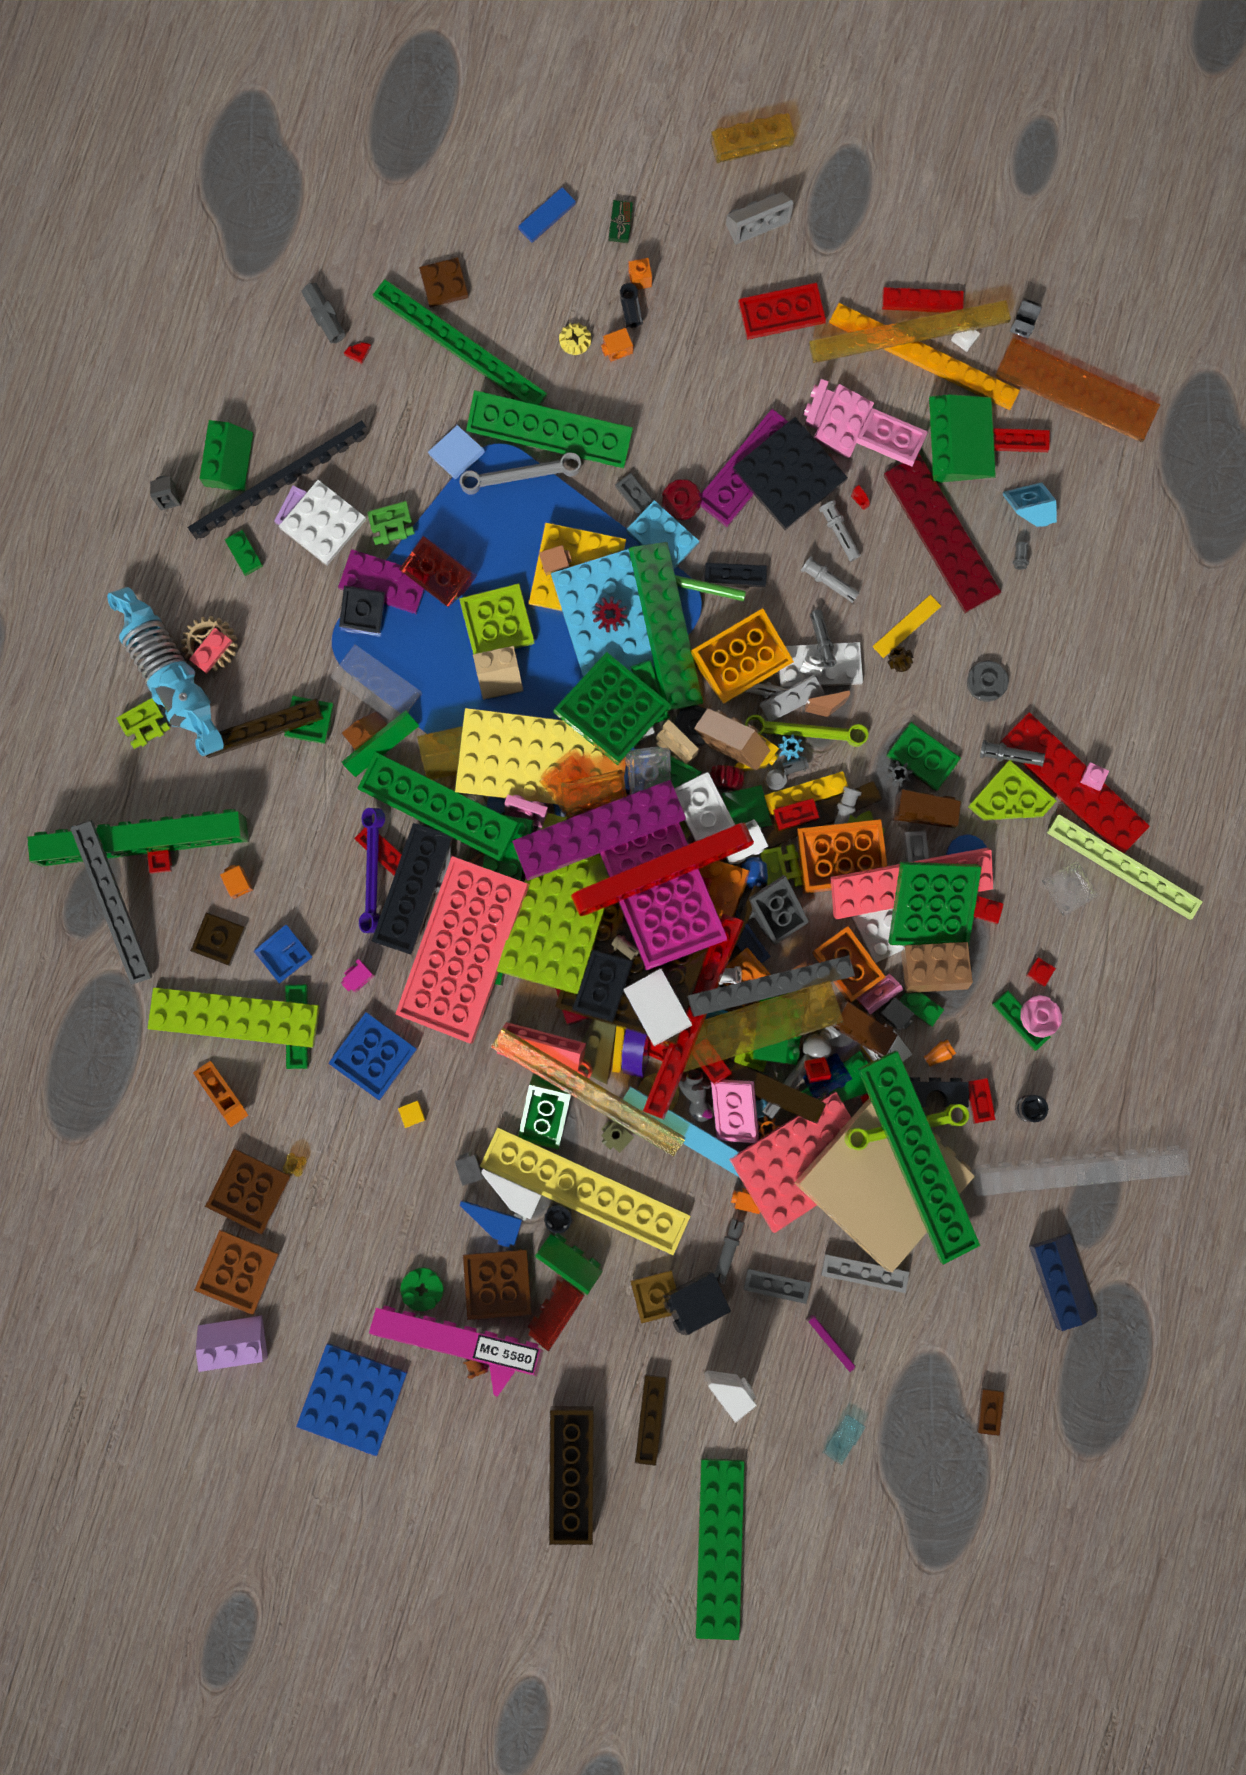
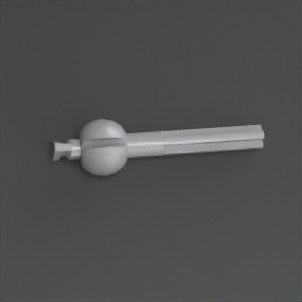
M823 1022L820 1035L813 1034L805 1039L803 1044L804 1056L783 1084L795 1089L806 1074L804 1061L822 1057L827 1059L831 1053L830 1040L841 1034L833 1026ZM768 1103L762 1112L773 1119L780 1107Z

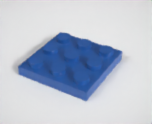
M365 1012L328 1064L380 1101L417 1051V1048Z

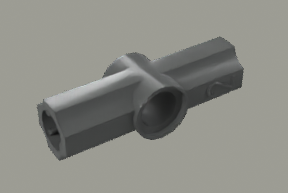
M317 283L307 284L301 292L310 306V311L318 326H321L330 344L342 341L346 335L336 318V313L330 302L326 301Z

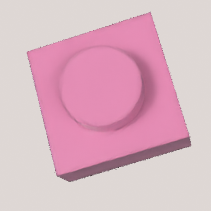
M1090 762L1080 782L1100 791L1109 771Z

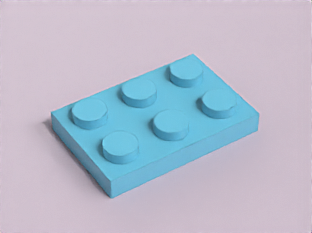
M655 500L626 529V532L640 545L667 542L673 570L699 544V540Z

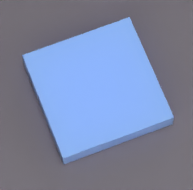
M458 425L428 451L430 457L454 479L458 478L485 453L484 449Z

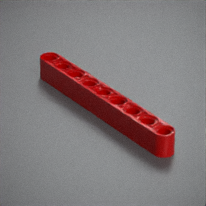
M740 823L574 892L571 898L579 916H585L747 849L754 844V841L746 824Z

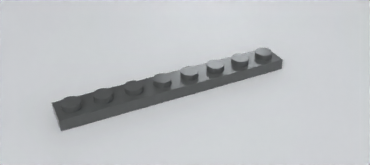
M93 820L70 827L131 985L151 979L152 973Z
M845 956L689 995L688 1000L692 1015L695 1017L855 976L850 956Z

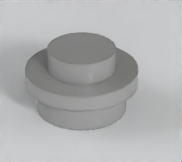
M774 769L767 774L766 783L769 788L780 790L786 785L787 777L783 771Z

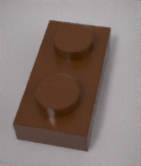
M981 1388L977 1423L978 1433L1000 1436L1004 1399L1003 1391Z

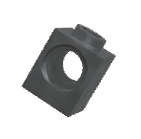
M471 1152L459 1155L460 1160L455 1161L462 1186L484 1179V1176L481 1174L482 1170L477 1154L471 1155Z

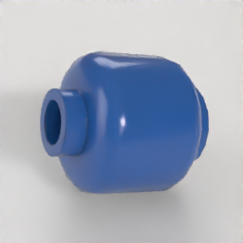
M747 858L746 862L741 865V868L750 871L746 885L749 889H753L755 885L761 888V885L766 884L768 881L767 864L761 858Z

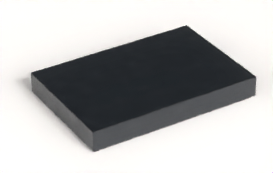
M592 949L572 1010L614 1023L624 993L623 989L626 987L634 962Z

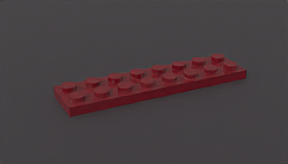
M920 454L917 455L913 466L902 463L885 472L883 475L964 614L1000 595L1002 592L938 484L933 480V476Z

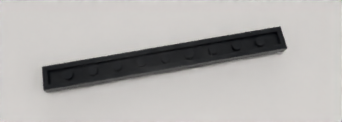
M362 420L191 524L188 526L191 534L196 540L208 536L211 530L216 527L220 528L229 519L242 515L250 506H257L268 495H275L286 484H293L299 476L311 473L314 467L321 463H327L338 452H345L351 444L363 441L366 435L369 434L366 425Z

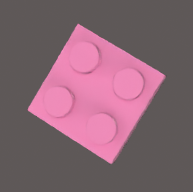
M507 795L505 815L534 820V826L542 828L547 816L548 807H545L543 803L533 801V803L526 801L519 795Z

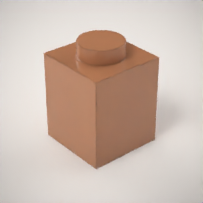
M563 545L539 552L546 576L569 568L568 563L572 562L569 550L564 551Z

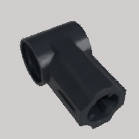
M626 283L620 288V303L626 327L635 328L643 324L638 290L634 284ZM632 293L634 296L632 298H625L624 294Z

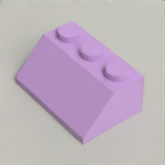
M262 1315L198 1325L196 1341L198 1372L265 1361L268 1357Z

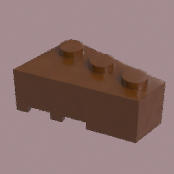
M902 789L896 795L893 820L956 828L959 822L961 801L955 800V797L952 796L938 797L930 793H918Z
M849 1001L839 1003L828 1022L837 1031L881 1057L887 1055L898 1034L893 1032V1027L886 1023H879L876 1021V1017L867 1012H862Z

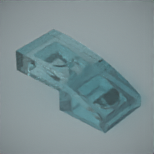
M846 1415L822 1453L842 1465L851 1448L859 1440L865 1426L851 1416Z

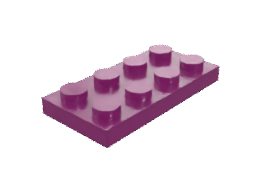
M351 549L338 588L343 590L344 586L347 585L386 592V605L417 614L430 576L427 573Z

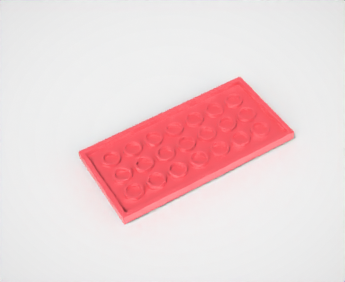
M452 856L395 1015L473 1044L498 975L497 967L506 939L508 940L530 884Z

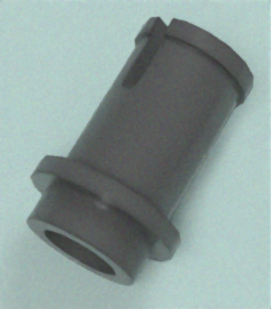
M1017 542L1015 544V560H1013V565H1015V569L1023 570L1029 565V560H1027L1029 544Z
M799 756V759L783 762L782 766L785 775L801 770L805 772L809 768L806 756Z

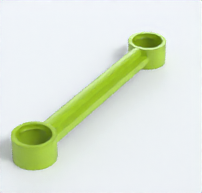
M759 715L748 717L744 724L748 726V722L755 719L760 721L762 724V730L758 733L760 735L768 733L792 736L793 734L800 737L843 740L853 747L862 746L869 736L866 727L860 724L846 729L765 721ZM854 729L861 730L864 733V740L860 743L853 741L850 732Z
M952 1104L944 1112L927 1115L926 1118L930 1128L945 1124L962 1126L969 1119V1111L963 1105ZM955 1107H959L963 1114L961 1121L957 1123L951 1119V1112ZM881 1126L868 1130L851 1128L846 1132L844 1139L850 1149L862 1150L866 1148L868 1143L887 1139ZM855 1131L861 1132L863 1136L862 1144L857 1147L853 1146L850 1141L851 1135Z

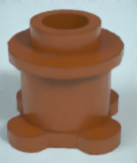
M469 1359L463 1361L469 1372L468 1379L484 1374L489 1370L488 1366L485 1367L484 1363Z

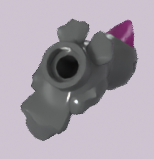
M685 1068L679 1082L680 1089L691 1102L689 1106L691 1117L697 1122H705L713 1117L711 1106L705 1098L706 1089L712 1086L711 1081L704 1080L702 1072L698 1070L690 1071L689 1068Z

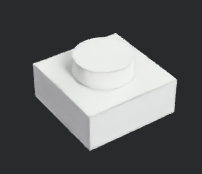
M964 322L953 335L951 341L967 352L978 339L980 333Z

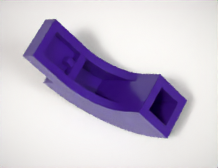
M626 1029L622 1050L623 1074L644 1078L649 1060L647 1053L648 1036Z

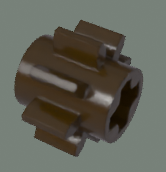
M896 647L888 655L889 661L887 663L891 670L895 668L896 672H905L913 664L912 658L914 656L910 649L906 651L905 647Z

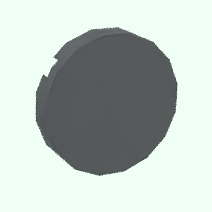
M982 661L976 664L970 670L967 677L969 692L977 700L983 702H992L1002 697L1009 683L1007 672L1000 664L993 661Z

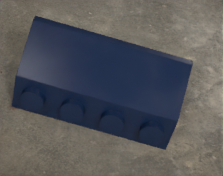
M1070 1233L1030 1245L1029 1248L1056 1328L1060 1331H1065L1081 1326L1095 1318L1097 1313Z

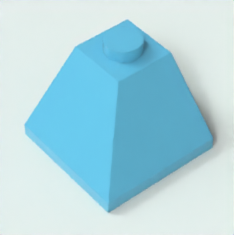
M1043 483L1003 492V496L1014 511L1036 527H1045L1057 522L1056 499Z

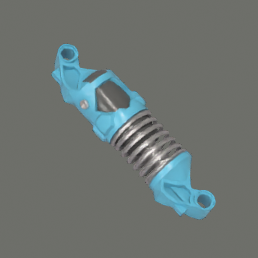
M129 587L108 593L107 599L110 607L114 611L117 610L124 613V626L119 634V640L126 647V651L131 653L130 658L134 659V664L138 666V671L142 672V677L146 679L147 687L152 693V699L157 704H161L166 708L165 715L170 725L197 733L195 746L201 756H206L223 749L222 737L211 721V701L202 688L194 683V669L180 656V651L172 643L173 639L165 630L161 619L153 613L149 605L138 600L133 590ZM160 639H164L161 643L157 642Z

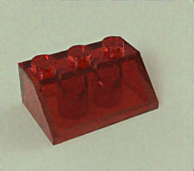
M425 536L421 538L399 569L447 607L451 606L461 597L477 577L474 572Z
M564 1278L562 1281L557 1280L551 1289L554 1294L550 1300L546 1298L539 1308L542 1310L538 1318L534 1316L527 1326L530 1329L528 1335L548 1352L585 1296V1293Z

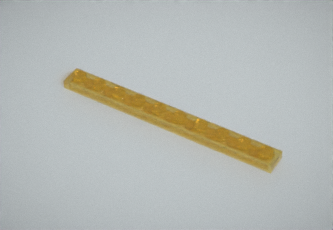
M1005 300L809 341V349L813 363L1009 323L1011 317L1007 301Z
M502 1028L491 1046L493 1049L673 1157L684 1143L685 1137L505 1028Z

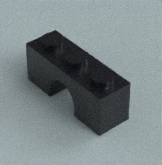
M909 1077L921 1107H926L928 1094L935 1090L942 1094L944 1107L960 1104L969 1108V1082H963V1078H950V1082H941V1077H929V1082L920 1081V1077Z

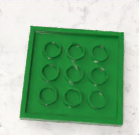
M606 652L557 705L553 713L616 765H619L671 704Z
M900 862L888 943L890 945L907 946L968 942L969 947L982 867L978 864Z

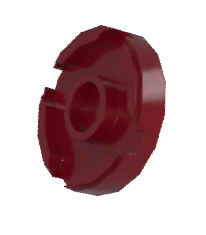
M687 479L674 480L668 484L662 494L663 509L676 520H686L694 516L702 502L698 486Z

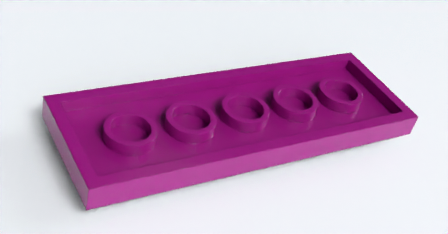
M773 409L770 410L701 494L702 502L700 507L727 528L754 496L732 470L733 467L788 423L785 418Z

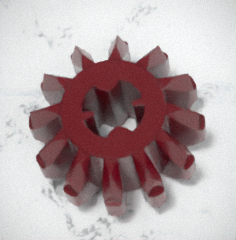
M612 596L609 599V603H607L605 597L602 598L604 606L598 602L595 604L600 611H592L593 615H599V617L593 619V622H602L598 629H602L604 625H607L606 632L608 633L610 626L613 627L615 632L618 631L616 623L623 627L625 623L620 618L627 619L628 617L626 614H621V612L627 609L626 606L618 607L622 602L620 599L616 604H613L614 597ZM605 610L608 612L613 610L615 618L606 619L605 616L607 614H604Z
M715 765L711 769L710 777L717 789L727 791H739L742 789L744 783V771L742 769L727 765Z

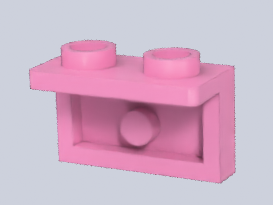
M821 379L819 386L814 385L811 397L814 398L812 404H807L804 415L807 416L805 422L807 426L818 429L834 393L827 390L828 381Z

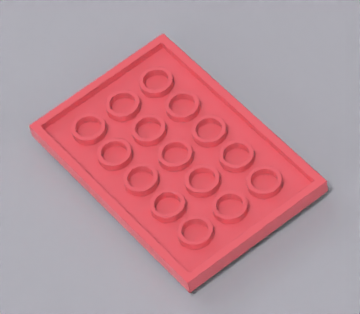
M832 1092L820 1100L826 1103V1106L818 1124L797 1115L729 1159L773 1233H776L817 1206L794 1182L851 1119L837 1092Z

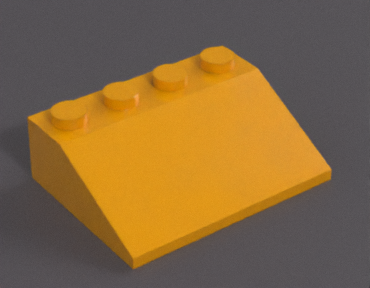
M763 608L690 651L698 669L723 704L794 662Z

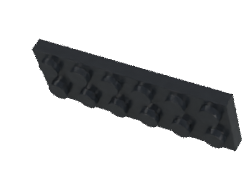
M416 823L412 824L372 942L410 955L413 954L453 837Z

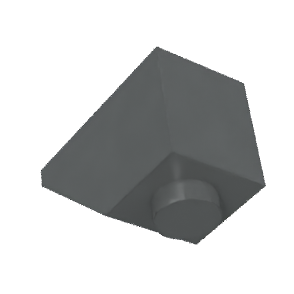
M159 476L156 480L150 481V496L161 511L181 506L175 482L170 476Z

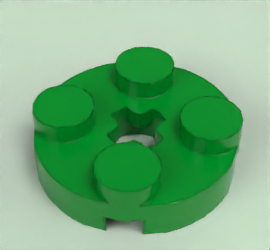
M425 1267L410 1271L404 1277L400 1288L403 1303L412 1310L420 1312L434 1308L440 1302L444 1292L443 1282L437 1273ZM421 1283L425 1284V1288L428 1289V1292L423 1293V1295H419V1291H416V1287H420Z

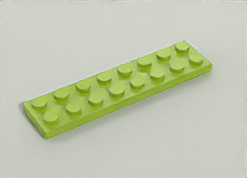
M153 988L147 1029L314 1048L320 1006Z

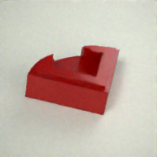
M362 342L349 346L344 351V356L363 364L371 349V344Z
M860 485L856 486L852 491L851 497L865 510L870 506L869 499Z

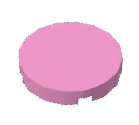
M1038 995L1031 997L1023 1004L1021 1021L1029 1033L1036 1037L1044 1038L1053 1035L1061 1026L1062 1013L1059 1006L1053 1003L1049 997Z

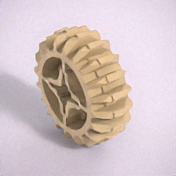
M210 616L207 621L205 617H201V623L194 620V627L187 625L190 632H183L187 639L181 640V643L185 645L181 650L183 653H186L185 659L189 660L195 653V642L201 645L214 628L218 629L233 642L237 640V637L232 635L234 630L229 628L227 622L222 623L221 618L214 620V617ZM206 630H209V631L207 632V634L202 635V636L199 635V634H201L202 632H204V631H206ZM232 642L212 667L214 671H218L217 665L225 668L223 663L225 661L231 663L232 660L229 656H236V653L232 650L238 648L236 643Z

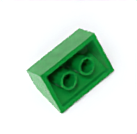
M208 421L199 477L204 487L245 492L254 436L253 432L229 422Z
M770 997L759 1001L753 1059L797 1065L800 1055L799 1044L802 1036V1018L805 1012L804 1002L778 997Z
M551 1232L537 1251L535 1257L588 1295L603 1272L600 1268L602 1264L592 1257L590 1260L583 1256L584 1251L578 1246L574 1245L571 1247L565 1243L567 1239L560 1233L553 1234Z

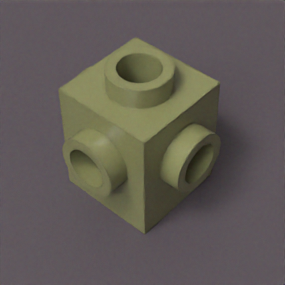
M609 1120L601 1129L604 1132L601 1135L604 1138L601 1142L610 1150L614 1147L619 1153L634 1138L628 1132L630 1127L622 1120L619 1123L616 1120L613 1123ZM614 1131H618L620 1133V1137L614 1139L612 1137V1133Z

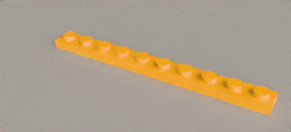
M838 303L830 319V324L981 397H990L993 403L1010 410L1020 392L1017 388L841 303Z

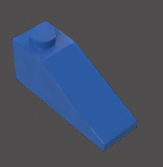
M464 1200L460 1202V1206L493 1239L498 1240L497 1244L505 1247H510V1244L515 1245L522 1224L521 1219Z

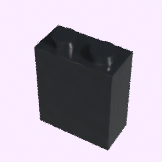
M705 1272L663 1295L665 1299L664 1306L674 1319L673 1326L675 1330L681 1335H690L731 1312L713 1272Z

